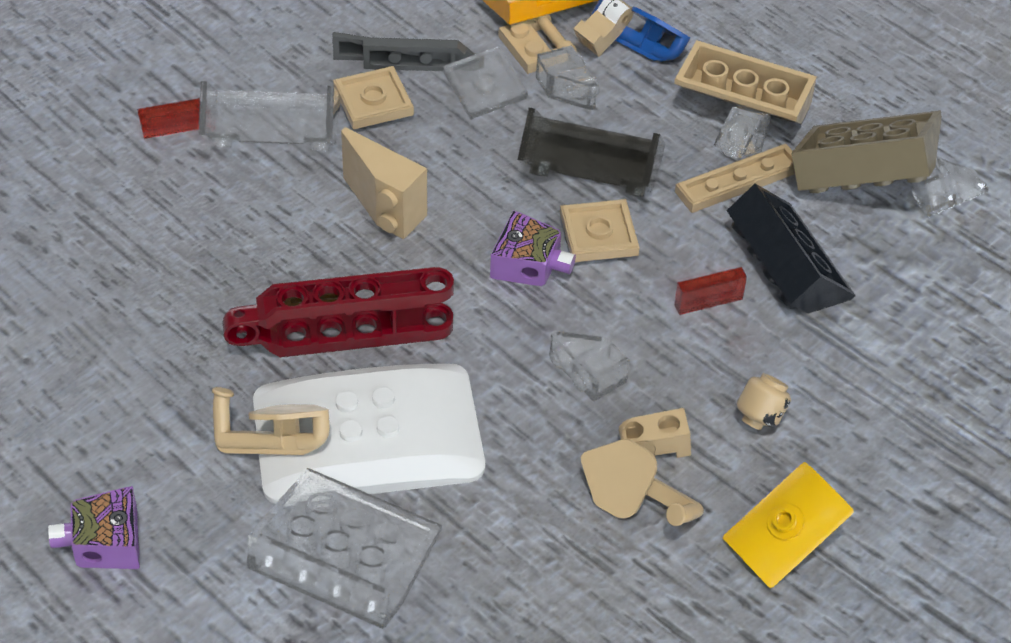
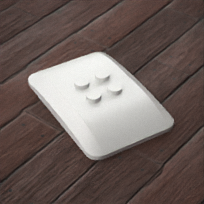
M411 364L337 371L265 384L254 393V411L270 406L288 404L318 405L329 409V436L319 448L304 455L259 454L263 493L265 498L274 504L284 505L470 483L477 481L485 472V457L467 371L460 365ZM312 417L299 418L300 433H313ZM255 420L256 431H274L273 420Z

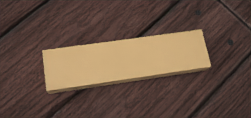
M785 143L677 183L675 193L689 211L694 213L742 195L754 183L763 187L795 175L791 154L793 151Z

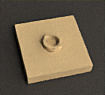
M394 66L333 80L334 90L353 130L414 115V106Z
M626 199L560 206V216L569 252L576 255L575 262L639 256L640 247Z

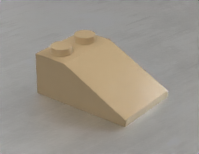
M344 127L341 130L344 180L377 226L388 233L405 239L427 216V168Z

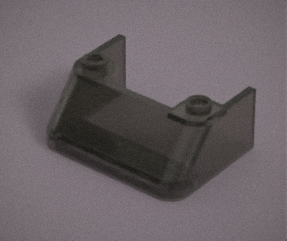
M529 107L517 160L524 166L530 167L529 173L533 175L548 177L549 172L624 187L626 188V194L644 197L645 192H652L662 161L665 142L658 133H653L652 140L544 118L535 108Z

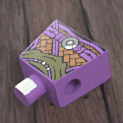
M513 211L491 253L490 278L543 286L546 284L552 270L571 274L576 255L560 250L561 232L559 229Z
M133 486L76 499L71 503V523L54 524L48 527L50 547L72 546L76 565L81 568L140 569L138 515Z

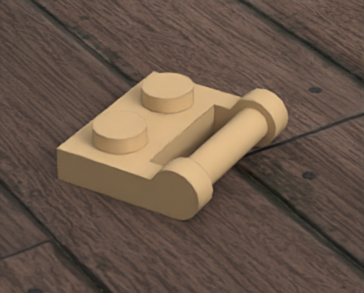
M549 14L499 27V38L527 74L568 61L577 52L573 43L568 40L566 41L552 24ZM542 30L556 48L550 50L536 31Z

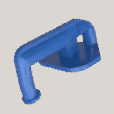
M603 0L598 1L592 14L599 8ZM633 6L631 11L646 21L644 27L639 33L626 26L623 32L615 39L620 44L653 61H670L682 54L690 37L657 17ZM664 32L675 37L669 48L659 44Z

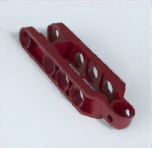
M430 267L272 284L256 297V304L237 306L225 313L222 321L223 336L226 342L234 346L261 344L267 351L280 358L441 340L448 337L453 331L452 309L441 302H445L453 296L454 278L447 269ZM432 282H440L445 285V288L434 291L429 289L427 285ZM364 289L374 293L369 298H360L355 294ZM332 293L337 295L338 299L333 302H324L320 297L324 294ZM291 297H297L302 300V303L296 306H288L283 302ZM431 317H441L445 322L442 325L434 326L429 324L427 320ZM364 324H370L376 328L371 333H361L357 330L359 326ZM328 328H335L340 331V334L335 337H326L322 332ZM293 332H300L305 335L299 341H291L286 338ZM238 333L247 334L244 338H239L237 336Z

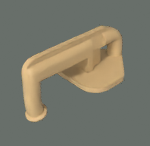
M214 387L212 389L214 394V441L218 450L223 453L304 455L323 445L329 436V409L308 404L276 405L249 412V419L273 420L274 431H231L229 407L230 398L234 396V392L222 387ZM312 417L313 433H300L299 418Z
M622 439L586 451L581 455V463L594 503L615 517L628 518L636 514L646 495L668 507L666 518L670 525L680 526L683 523L701 517L704 512L703 506L699 502L654 478L657 472L655 456L651 451L630 439Z

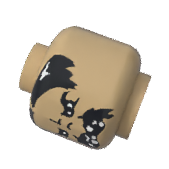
M762 373L761 377H751L737 400V407L744 414L742 421L758 430H761L763 425L768 427L777 426L791 403V397L787 392L788 386L766 373Z

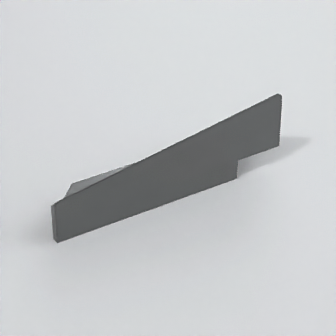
M333 32L332 34L333 60L364 61V69H382L394 66L395 70L484 73V55L472 52L458 40L376 38Z

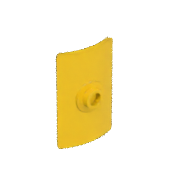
M803 462L726 532L723 540L769 588H772L853 514L854 510L809 464Z

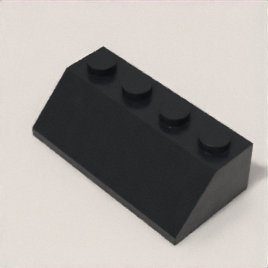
M754 183L726 210L734 221L731 224L732 228L739 236L747 240L749 243L747 250L757 261L762 262L765 267L763 270L764 275L771 283L779 287L781 290L779 297L790 309L796 307L809 314L850 301L856 296L789 202Z

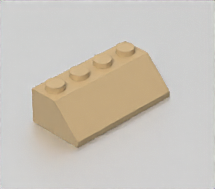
M696 40L679 70L674 84L697 93L802 124L812 103L817 76Z

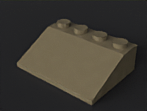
M941 110L813 126L791 153L798 191L809 190V193H821L827 191L829 187L841 186L842 190H851L865 183H873L874 186H886L892 184L894 180L906 179L908 183L926 180L936 166L942 119Z

